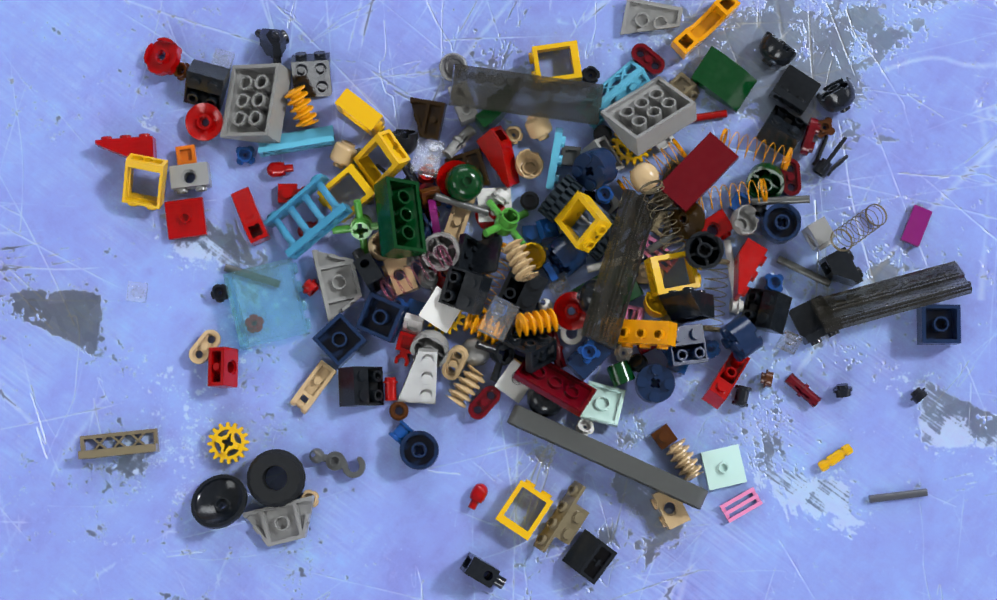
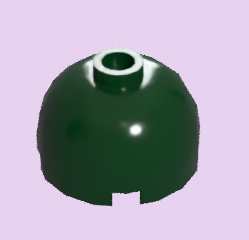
M760 163L749 171L746 185L747 188L749 185V195L753 198H758L757 190L759 197H762L760 178L765 179L768 197H779L782 194L785 181L784 174L779 167L771 163Z
M458 164L448 171L445 179V189L450 197L468 202L475 199L482 191L483 176L475 166Z

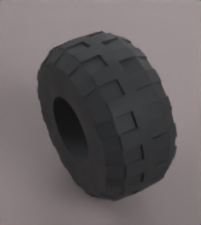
M271 449L259 454L251 462L247 471V486L251 495L258 502L268 507H283L293 502L300 496L305 486L306 474L302 463L294 454L285 450ZM274 466L282 467L287 474V482L280 490L270 489L265 481L268 470Z

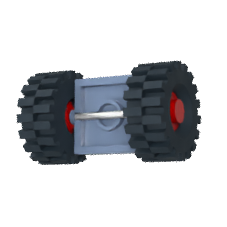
M569 174L566 175L550 192L537 211L553 223L554 219L577 191L584 193L581 190L583 186ZM597 204L612 223L611 227L588 253L596 261H599L622 235L628 224L615 213L610 216L606 210ZM586 209L571 228L580 238L595 219Z

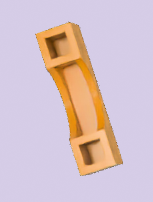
M716 0L695 23L686 28L672 41L671 47L684 60L739 8L741 3L738 0Z

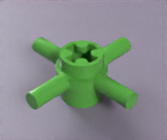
M356 199L353 201L356 217L351 221L350 225L336 226L332 231L333 234L351 232L354 238L360 240V246L366 254L369 253L367 237L371 235L372 230H379L378 222H372L368 215L363 214L361 200ZM358 224H362L361 229L358 228Z
M492 199L488 200L486 205L496 218L494 225L483 230V235L488 237L494 233L501 236H508L510 234L514 240L523 239L516 228L519 220L529 216L528 210L524 209L517 212L512 208H505L501 211ZM523 240L520 243V245L526 244L525 240Z

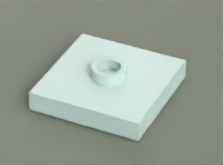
M588 381V385L597 389L580 418L617 427L626 390Z
M738 444L700 453L709 491L747 482Z

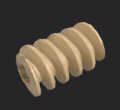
M517 239L509 242L502 251L506 254L505 257L509 261L508 264L512 268V273L515 274V280L526 282L538 276L539 272H532L536 268V265H529L533 258H526L530 254L529 251L523 252L527 245H520L524 239Z
M469 364L467 367L470 372L464 370L465 378L459 376L460 384L453 383L456 390L449 389L448 391L451 396L446 395L463 408H466L464 400L471 401L468 395H476L473 388L480 389L478 382L485 383L482 378L484 375Z
M683 438L668 447L669 451L666 455H673L670 462L677 461L674 468L682 469L678 475H685L684 480L690 481L703 472H699L702 468L701 465H695L698 459H691L694 452H686L690 446L682 445L686 440Z

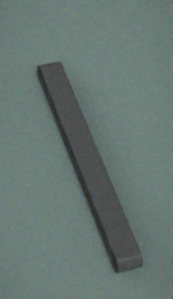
M515 404L507 420V423L693 508L700 510L708 494V491L702 487Z

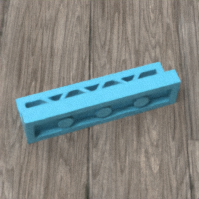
M631 59L574 108L586 119L589 126L595 129L604 121L600 111L651 80L644 68ZM632 67L635 68L632 73L627 74ZM616 81H620L619 84L612 86ZM601 93H606L603 97L598 98ZM587 105H592L588 110H583Z
M333 125L282 133L280 143H258V153L261 157L333 146L336 143Z

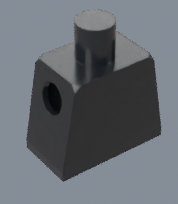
M358 248L352 253L356 259L353 264L370 292L377 293L389 285L370 253L365 254L362 248Z
M471 552L468 553L460 567L466 575L489 588L494 585L502 589L506 582V578L499 575L500 571L496 567ZM489 571V574L484 577V573Z

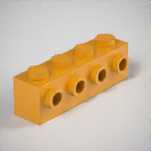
M600 318L598 339L605 343L607 347H616V344H622V347L633 348V345H639V348L651 349V346H656V349L668 350V346L676 347L678 324L671 321Z

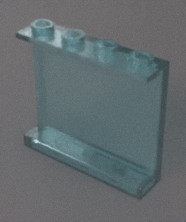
M291 258L223 274L241 350L251 349L250 347L303 334H310L309 329H312L310 318H306L305 311L308 310L305 299L301 298L300 292H303L301 280L297 281L296 277L299 270L297 263L293 262Z

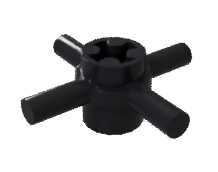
M508 325L504 339L514 334L515 327ZM477 341L475 348L488 352L490 358L495 362L490 378L494 382L498 381L503 365L509 364L514 358L521 363L525 359L522 356L516 355L514 349L504 345L503 342L492 346ZM500 350L506 352L504 353V356L499 354Z

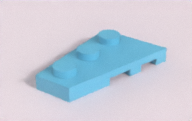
M556 127L546 183L547 189H553L554 185H557L560 174L556 173L557 166L562 164L563 155H559L560 147L564 148L566 136H562L564 128Z

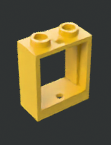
M577 40L532 46L531 53H528L529 63L534 66V71H531L532 82H536L537 88L582 81ZM569 49L573 74L541 78L538 53Z
M348 88L345 89L335 102L340 113L371 137L385 129L383 115Z
M390 129L378 132L353 158L373 189L374 185L384 177H395L411 160ZM377 145H379L392 164L383 174L379 172L368 156Z
M131 153L125 161L122 202L130 206H145L150 210L160 209L165 199L168 160ZM134 168L160 173L157 197L132 192Z
M351 163L325 186L330 191L350 174L366 193L360 199L363 208L375 198L374 189L356 164ZM318 191L319 202L324 207L327 206L332 212V207L321 192ZM354 205L351 207L353 212L349 216H347L343 221H341V223H345L355 214Z
M580 191L575 193L554 219L575 248L589 253L594 248L596 243L612 225L593 199ZM587 209L595 220L579 238L571 227Z
M684 251L649 257L644 260L652 298L667 294L671 290L682 291L684 287H693L694 290L701 287V276L697 269L688 264ZM684 257L690 284L665 289L659 262Z
M526 479L525 482L522 480L519 482L495 519L528 541L553 501L550 500L552 497L544 490L541 493L534 489L536 485ZM522 487L546 502L528 531L504 516Z

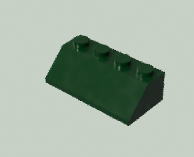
M384 177L374 185L382 257L400 259L426 254L419 183L400 178Z

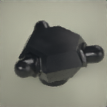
M257 29L255 35L260 38V46L266 55L273 58V63H281V57H283L282 55L286 50V44L289 43L287 33L284 30Z

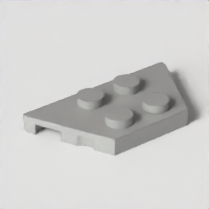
M312 250L329 323L340 312L343 313L362 297L356 268L353 264L354 259Z
M312 495L296 499L282 507H264L242 514L245 519L249 520L253 525V529L257 534L261 535L262 540L269 547L307 537L315 497Z

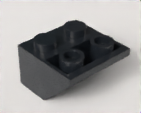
M194 59L186 72L184 102L193 105L209 103L221 111L229 84L230 69Z
M775 105L756 138L762 143L767 144V146L771 145L772 149H775L782 155L784 153V156H786L790 147L794 150L808 124L802 118L789 113L785 108Z
M837 250L818 261L826 278L852 287L863 281V273L859 267L855 266L853 262L854 256L850 250L845 252Z
M450 265L438 302L469 314L482 315L493 278Z
M510 270L497 299L523 313L527 311L531 313L535 310L548 283V279L538 275L526 282L516 281L515 274Z
M684 287L682 291L671 290L669 293L659 296V300L671 321L685 324L715 318L714 297L712 294L706 293L705 290H694L693 287Z
M749 288L741 317H747L758 330L783 335L792 297L778 291Z
M352 366L338 368L340 407L384 405L382 367Z
M584 529L562 561L595 585L617 555V552Z

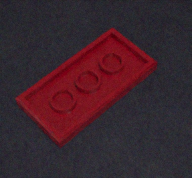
M710 132L662 181L665 187L662 192L667 194L668 198L686 213L739 159V156Z
M524 359L513 375L515 380L579 418L597 389L553 363H549L531 374L525 371Z

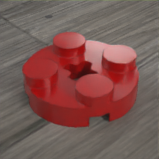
M158 38V41L154 44L148 45L144 54V62L147 64L148 70L155 75H172L179 65L182 49L169 38ZM165 53V58L161 60L160 56Z

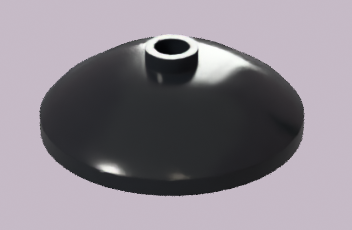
M227 474L216 475L205 480L196 489L191 500L193 517L200 525L209 529H220L231 525L245 510L247 504L246 488L238 478Z

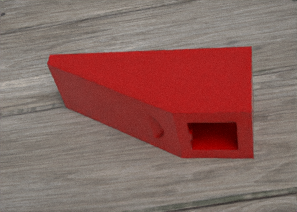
M501 125L491 128L476 142L489 160L491 167L499 175L501 182L509 188L520 182L515 169L512 143Z
M148 133L139 134V137L121 135L120 138L112 139L111 136H103L101 140H95V144L98 147L124 158H127L131 153L157 158L156 139Z
M249 187L232 193L231 197L250 243L256 246L270 240L271 237L263 223L264 221Z
M747 238L734 259L733 299L735 301L740 296L745 297L750 288L747 286L749 281L753 282L759 273L756 271L757 267H762L767 259L764 255L768 249L750 238Z
M731 352L701 399L718 409L727 399L750 358L747 357L739 362L734 358L733 352Z

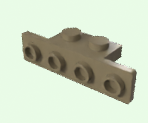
M574 481L569 486L564 498L558 503L555 512L547 520L541 534L537 536L534 547L545 553L555 537L567 545L571 543L589 514L588 511L576 504L586 489L584 485Z

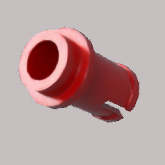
M385 377V381H383L385 383V401L397 400L396 383L398 381H396V377Z

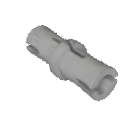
M466 125L442 151L444 156L452 159L460 149H464L468 140L476 134L475 129L470 125Z

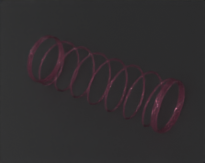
M442 245L437 246L444 262L448 266H452L453 262L447 250ZM441 249H442V250L445 252V254L447 255V257H448L450 263L447 261V259H446L445 256L443 255ZM434 254V255L438 258V260H439V262H440V264H441L442 262H441V260L439 259L438 255ZM420 262V264L417 263L418 265H420V267L422 268V270H423V272H424L425 270L423 269V267H422V265H421V262ZM381 280L380 286L386 297L390 301H394L395 298L397 299V295L389 285V282ZM383 283H384V284L387 286V288L389 289V291H390V293H391V295H392V298H391V297L388 295V293L386 292V290H385V288H384V286H383Z

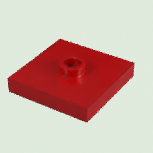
M203 197L164 202L169 240L208 235Z

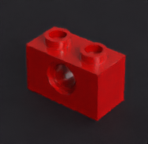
M723 209L705 219L702 231H707L708 227H714L717 231L715 236L721 238L722 241L732 235L733 227Z
M229 347L209 348L208 386L237 388L238 349Z

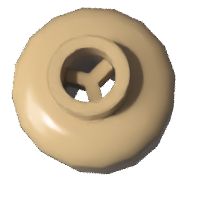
M537 112L527 117L525 127L530 138L538 139L539 141L547 139L549 137L548 133L552 131V125L548 116Z
M343 139L341 142L337 141L329 156L334 161L333 165L343 169L351 163L353 164V158L357 155L356 145Z

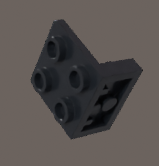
M789 65L769 96L801 116L821 84L794 66Z
M529 330L528 336H525L524 332H522L521 337L515 333L503 340L504 345L525 354V371L531 374L557 359V339L546 333L540 334L536 330V335H532L531 330Z

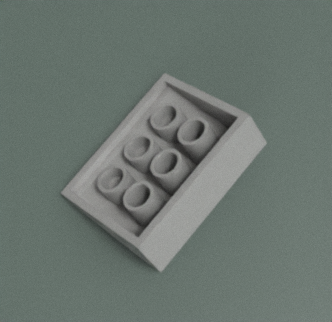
M281 63L232 65L220 137L257 143H280L287 99H284V96L289 91L292 71Z
M660 76L600 111V115L622 143L637 156H640L697 120L696 102Z

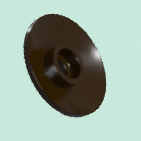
M695 203L686 213L681 208L673 210L674 214L670 217L671 228H676L672 229L675 235L683 239H689L693 234L703 230L705 213L699 204Z

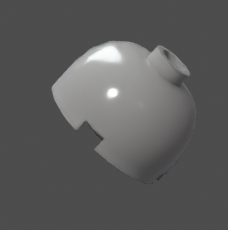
M435 232L426 238L427 253L422 255V259L428 267L437 271H445L449 269L450 265H455L459 259L460 247L454 236L446 232Z
M425 330L415 336L410 347L412 359L414 360L419 348L438 349L437 366L441 367L446 362L449 352V343L445 336L436 330Z

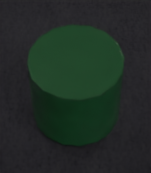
M628 360L607 367V372L614 388L635 379Z

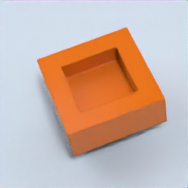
M194 144L175 147L177 165L197 163L196 147Z

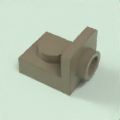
M682 72L669 82V84L693 101L700 94L697 84Z

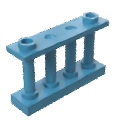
M320 173L313 176L309 184L277 211L271 212L263 222L266 226L277 227L289 244V248L284 251L289 258L298 259L353 212L349 205L343 202L338 204L324 185L330 180L326 175ZM318 189L332 207V212L327 216L322 214L310 197ZM303 202H305L318 220L313 228L308 227L296 210ZM289 214L303 231V236L298 240L293 238L281 221Z

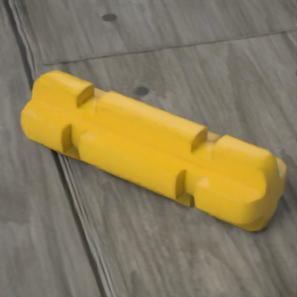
M845 444L841 447V450H836L827 456L826 460L820 461L818 467L822 472L828 470L829 466H834L843 460L845 456L853 453V449L849 444Z

